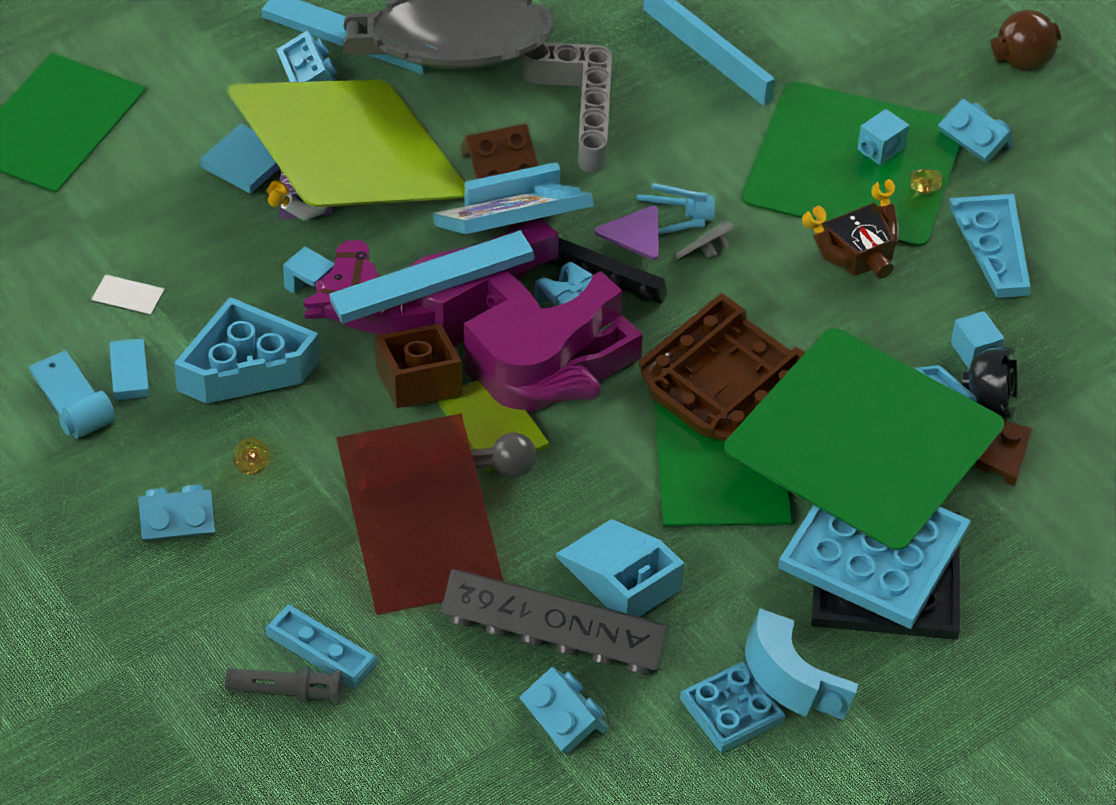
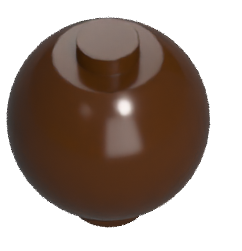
M1021 10L1010 15L1002 23L998 37L990 39V44L997 63L1007 60L1011 63L1010 66L1015 69L1033 71L1045 66L1054 57L1058 48L1057 41L1061 40V33L1057 22L1052 23L1045 14L1035 10Z

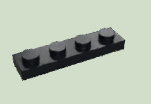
M560 237L558 242V258L548 261L556 267H562L572 262L592 275L601 271L620 289L634 293L638 299L644 302L654 301L662 304L667 295L664 278Z

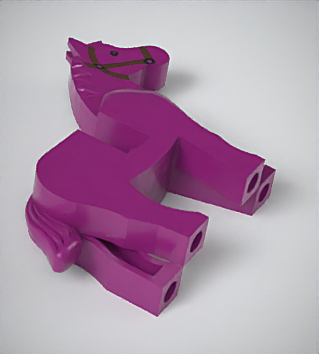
M542 218L529 220L524 225L520 222L511 224L505 234H499L490 239L493 240L521 230L533 250L534 260L343 324L358 330L383 335L441 323L453 346L464 340L465 371L474 381L478 380L498 403L508 408L526 410L527 413L546 408L554 402L582 399L595 400L601 393V386L598 381L607 378L642 358L643 334L621 315L622 290L601 271L592 276L587 287L577 297L564 304L545 309L540 308L531 293L519 282L533 267L558 258L559 233ZM349 240L338 246L332 271L324 276L322 280L316 281L317 293L303 301V307L309 308L304 312V318H330L341 323L331 304L329 294L384 276L379 275L375 266L370 262L369 247L365 242ZM472 246L427 255L414 262L411 266ZM612 322L608 328L599 332L603 327Z

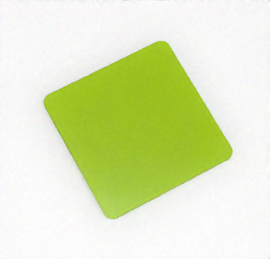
M383 80L232 84L228 88L227 92L298 195L310 206L331 207L465 198V182L394 88Z

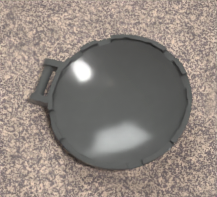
M391 0L386 3L387 9L384 11L376 10L374 13L349 14L345 17L344 29L346 37L343 40V50L348 55L390 54L399 59L431 68L453 70L483 68L515 59L542 45L553 31V17L549 9L543 4L536 6L532 4V0Z

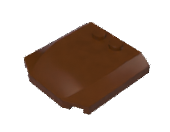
M721 292L640 359L639 370L651 397L701 436L726 441L805 352L797 346L790 351L746 319V310Z

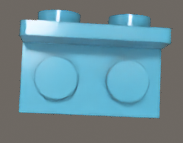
M308 30L276 49L290 82L336 81L334 76L338 74V71L330 58L326 59L325 57L329 54L328 49L320 38L315 40Z

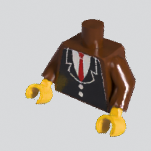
M888 179L885 181L886 194L880 191L878 182L871 189L872 196L880 201L881 206H877L874 202L827 222H824L826 220V212L821 206H816L812 210L816 220L812 218L809 211L803 215L802 223L806 228L814 230L815 233L812 236L826 262L844 268L853 276H858L870 270L879 279L891 274L894 266L890 261L893 259L894 248L899 242L896 210L894 203H890L889 199L895 190L892 180Z

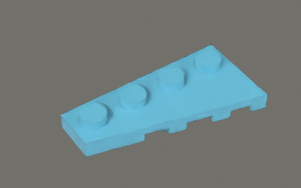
M1014 194L949 198V208L996 298L1030 296V282Z

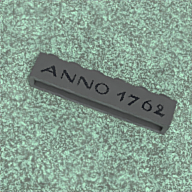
M451 569L440 612L451 615L449 622L471 627L472 621L485 624L484 631L506 637L507 631L521 634L520 641L542 646L543 640L557 644L556 651L577 656L578 650L593 653L591 658L593 661L613 665L614 659L628 663L627 670L649 675L650 669H660L671 625L460 569Z

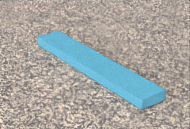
M269 0L261 9V15L264 19L301 32L308 30L312 36L343 46V40L346 37L344 29V19L346 16L301 0ZM390 54L369 55L422 75L428 69L426 66L414 64Z
M643 1V10L759 103L765 106L772 102L775 78L678 1Z
M520 230L330 293V301L341 323L344 324L534 260V253Z

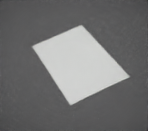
M105 274L91 300L151 314L164 288Z

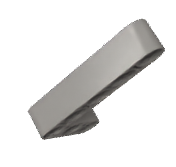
M544 42L536 49L522 55V78L533 84L582 86L577 162L578 166L585 172H599L605 168L607 155L611 51L599 45Z

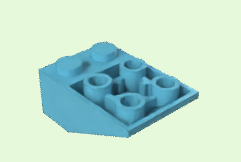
M613 519L556 553V558L611 610L640 617L682 590L684 562L661 540Z

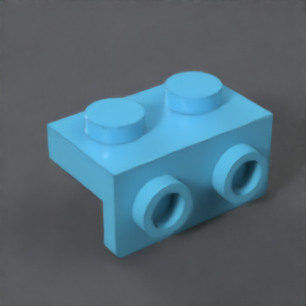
M962 99L938 124L939 130L986 164L1003 146L1010 149L1014 145L1011 136L1012 130L1004 121L1000 119L995 121L988 116L987 111L978 103L972 105L965 99Z
M203 485L182 487V492L167 494V489L164 488L145 491L146 496L138 497L142 541L215 534L211 489L204 490Z
M552 666L519 698L561 751L568 754L594 729L604 733L609 728L601 719L605 715L601 707L592 698L589 697L586 700L580 693L584 687L571 672L568 671L564 675Z

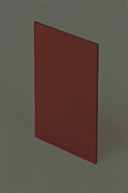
M462 413L336 437L376 615L443 602L451 569H460L504 581Z

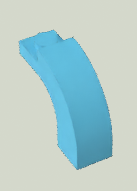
M759 608L745 645L746 662L757 683L777 702L806 717L810 708L844 720L857 693L858 684L821 671L804 661L795 651L792 644L791 636L795 621Z

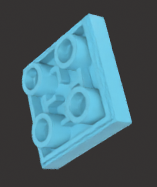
M242 124L237 126L200 158L201 168L250 194L280 168L254 130Z
M744 661L680 692L681 702L721 754L784 723L785 720L784 712L757 683Z

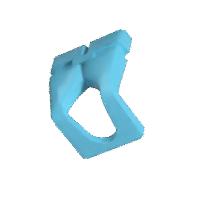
M569 262L562 267L558 282L545 277L535 282L534 299L539 305L548 300L557 305L569 302L584 291L593 275L578 265Z

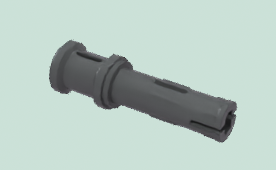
M228 668L226 672V690L296 696L297 700L301 702H307L309 699L331 700L332 704L339 705L341 701L343 674L340 670L329 674L311 672L310 668L300 669L298 673ZM256 680L274 681V684L256 683ZM315 684H318V685H328L329 687H328V688H316V687H314V685H315Z

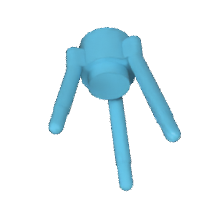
M653 183L651 187L654 190L686 197V199L651 195H637L636 197L638 201L685 206L686 217H692L691 221L659 228L658 235L693 227L705 228V221H713L714 196L707 195V193L693 192Z

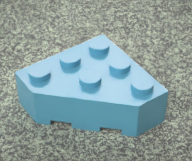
M229 297L175 361L177 391L207 404L302 384L320 362L319 336L314 331Z

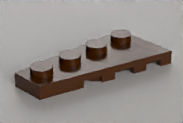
M1004 421L1002 432L979 458L975 468L987 474L993 471L1005 477V483L1015 487L1032 428Z

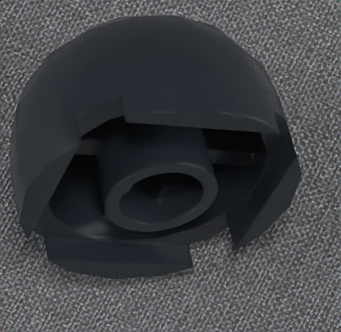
M1012 347L989 348L978 353L971 362L970 370L964 371L962 377V385L978 398L977 403L1000 416H1013L1015 412V407H1008L1010 396L1017 398L1018 393L1017 360H1010L1009 355L1015 353Z

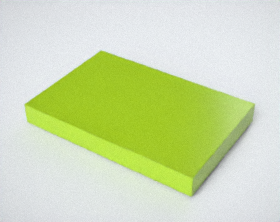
M478 380L462 386L463 395L438 400V404L471 450L492 448L499 437L514 432L528 437L534 444L536 452L549 447L548 440L526 410L512 409L498 403ZM495 467L485 468L487 472L496 470Z

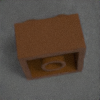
M441 323L375 336L376 370L396 409L463 395L462 361Z

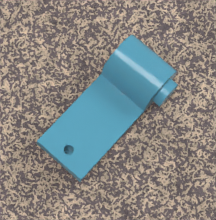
M67 350L29 366V371L58 413L60 425L66 435L72 434L74 438L78 439L116 422V414L108 396L102 390L96 393L93 391Z

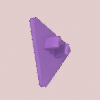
M650 206L595 228L594 234L627 249V251L630 250L650 260H657L659 255L658 208Z

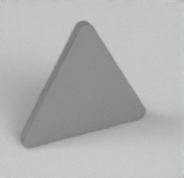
M724 220L677 252L675 257L678 259L698 247L702 249L707 258L716 255L717 251L710 242L714 241L719 250L728 247V242L723 234L734 228L733 224Z

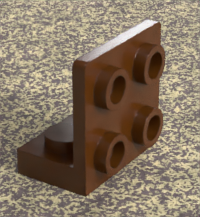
M527 123L467 135L460 145L462 157L471 158L476 179L538 166Z

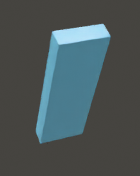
M555 162L465 182L464 205L469 206L535 192L534 186L540 184H560L561 169L558 163Z
M290 604L265 628L267 637L326 673L333 674L336 670L342 671L343 683L353 689L377 665V657Z

